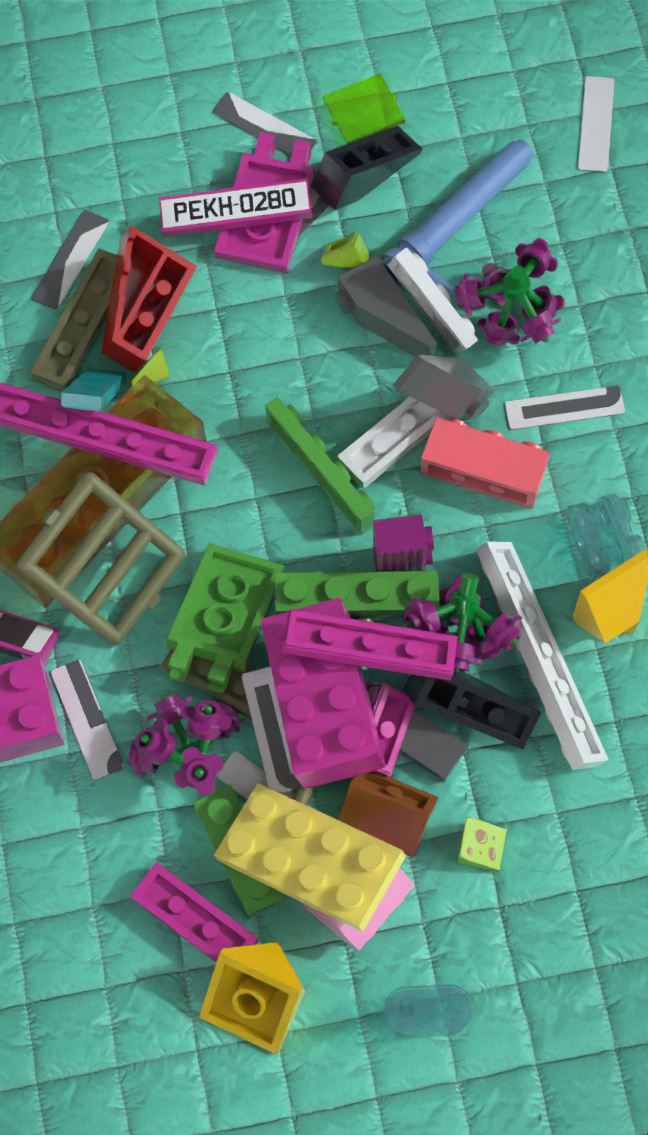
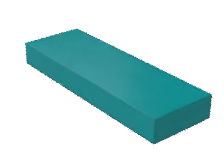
M88 368L62 392L61 406L69 409L100 412L126 385V372Z

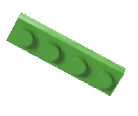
M278 396L265 405L269 425L358 532L362 535L373 527V510H375V505L368 494L363 490L357 492L349 482L351 477L346 468L339 461L335 463L331 461L326 455L327 448L316 433L310 435L302 426L303 420L300 414L292 405L286 407Z
M438 571L275 572V615L289 612V609L296 610L341 597L350 616L404 615L405 606L411 605V599L415 597L420 601L429 600L436 609L439 608Z

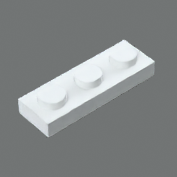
M406 247L387 265L456 356L478 341L474 335L475 329L470 320L456 312L450 304L452 300L449 293L442 285H436L427 274V265L418 254H412Z
M409 397L337 456V461L346 468L349 475L364 489L430 435L436 417L446 420L450 416Z

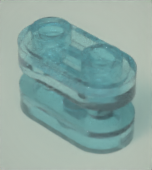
M615 493L598 497L597 511L591 512L585 502L567 507V518L571 533L585 570L592 581L598 580L610 572L609 563L616 562L620 566L644 550L641 537L638 534L634 535L630 527L631 512L627 501L619 499ZM597 527H603L610 547L604 548Z
M452 984L400 987L388 995L384 1004L385 1025L391 1033L401 1038L452 1036L459 1034L467 1027L473 1013V1002L468 992L462 987Z

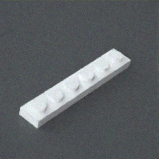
M485 542L476 549L482 563L483 573L490 581L501 612L503 614L507 613L511 618L517 615L522 617L519 623L521 625L519 630L523 634L516 647L520 650L529 670V678L540 695L545 707L546 717L553 725L565 759L569 762L572 770L593 768L603 764L609 759L512 542Z

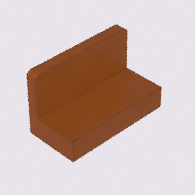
M371 771L354 776L349 785L338 820L401 849L404 854L413 857L418 850L425 827L439 797L391 777Z

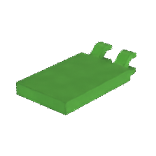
M209 543L167 637V647L175 650L168 665V668L172 669L169 679L185 683L190 672L193 657L204 658L214 662L208 675V680H210L208 691L224 695L232 669L236 668L245 671L262 630L260 619L267 617L275 598V572H284L285 565Z

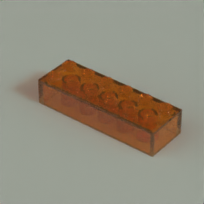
M145 375L107 412L118 417L207 441L203 421ZM72 448L0 521V571L46 609L54 599L20 573L17 569V562L45 526L42 520L51 508L57 510L82 476L88 472L96 474L138 511L146 505L172 476ZM90 493L37 565L55 578L108 506L93 493ZM120 518L82 570L127 524L124 519Z

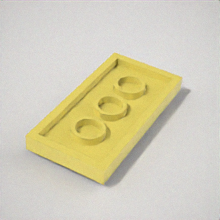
M259 783L255 786L214 854L219 862L361 932L365 930L406 857L401 849Z

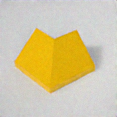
M648 548L580 591L572 618L577 625L605 644L621 633L634 635L639 623L648 581Z
M278 942L223 948L219 953L198 1018L277 1055L306 991Z

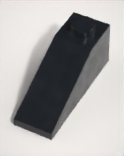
M397 125L325 152L310 187L322 197L324 202L334 210H337L362 199L417 157L423 148Z
M464 671L453 673L451 681L410 674L403 688L414 705L521 749L524 748L541 715L538 709Z

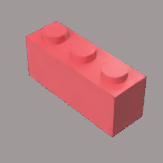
M436 417L421 457L420 474L533 509L547 468L550 452L543 450L539 445L532 442L519 443L506 439L501 433L493 430L480 431L468 427L464 422L457 419L449 418L444 420Z

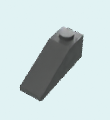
M378 256L338 276V293L335 294L337 303L345 314L350 312L357 324L415 357L418 354L436 356L437 342Z
M420 354L414 358L393 384L398 391L455 419L477 418L486 410L490 403L487 399L495 391L463 359Z

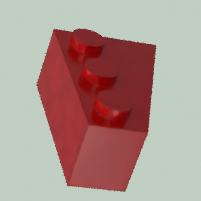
M133 226L129 227L119 241L101 354L134 373L147 360L197 266Z

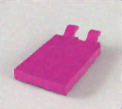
M260 132L254 155L247 153L242 155L233 188L307 178L310 195L312 189L310 185L315 176V168L309 166L312 152L309 151L311 143L296 139L290 162L273 159L276 151V144H273L275 135ZM303 219L220 230L214 251L215 257L288 274Z

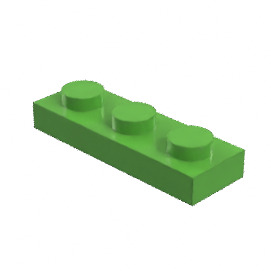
M231 784L193 803L215 850L218 849L242 809ZM223 864L249 918L287 899L286 894Z

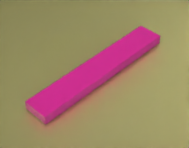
M0 382L1 427L203 486L206 485L218 453L217 445L101 411L64 408V406H61L60 399Z

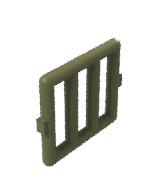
M88 472L82 476L57 510L51 508L43 518L42 522L45 526L18 560L17 569L108 643L117 646L122 643L147 608L153 610L162 597L158 593L185 558V551L96 474ZM90 493H93L108 508L56 577L53 578L38 566L37 563ZM122 518L137 530V533L86 601L83 602L67 588L118 520ZM149 542H151L166 557L113 626L97 612Z

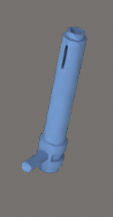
M521 139L509 142L414 232H407L398 241L397 248L392 247L382 255L381 262L398 287L401 283L387 266L389 262L407 247L412 254H418L425 264L428 265L433 260V254L530 164L533 151L528 143ZM427 266V274L436 285H442L451 295L454 288Z

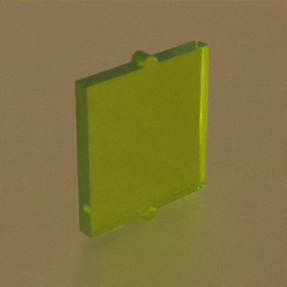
M381 73L323 95V101L332 116V125L338 127L346 144L397 125H402L406 121L396 102V94L390 92Z

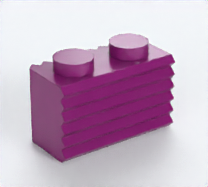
M422 514L373 520V554L376 572L425 571L426 565H433L432 550H434L432 527H424Z

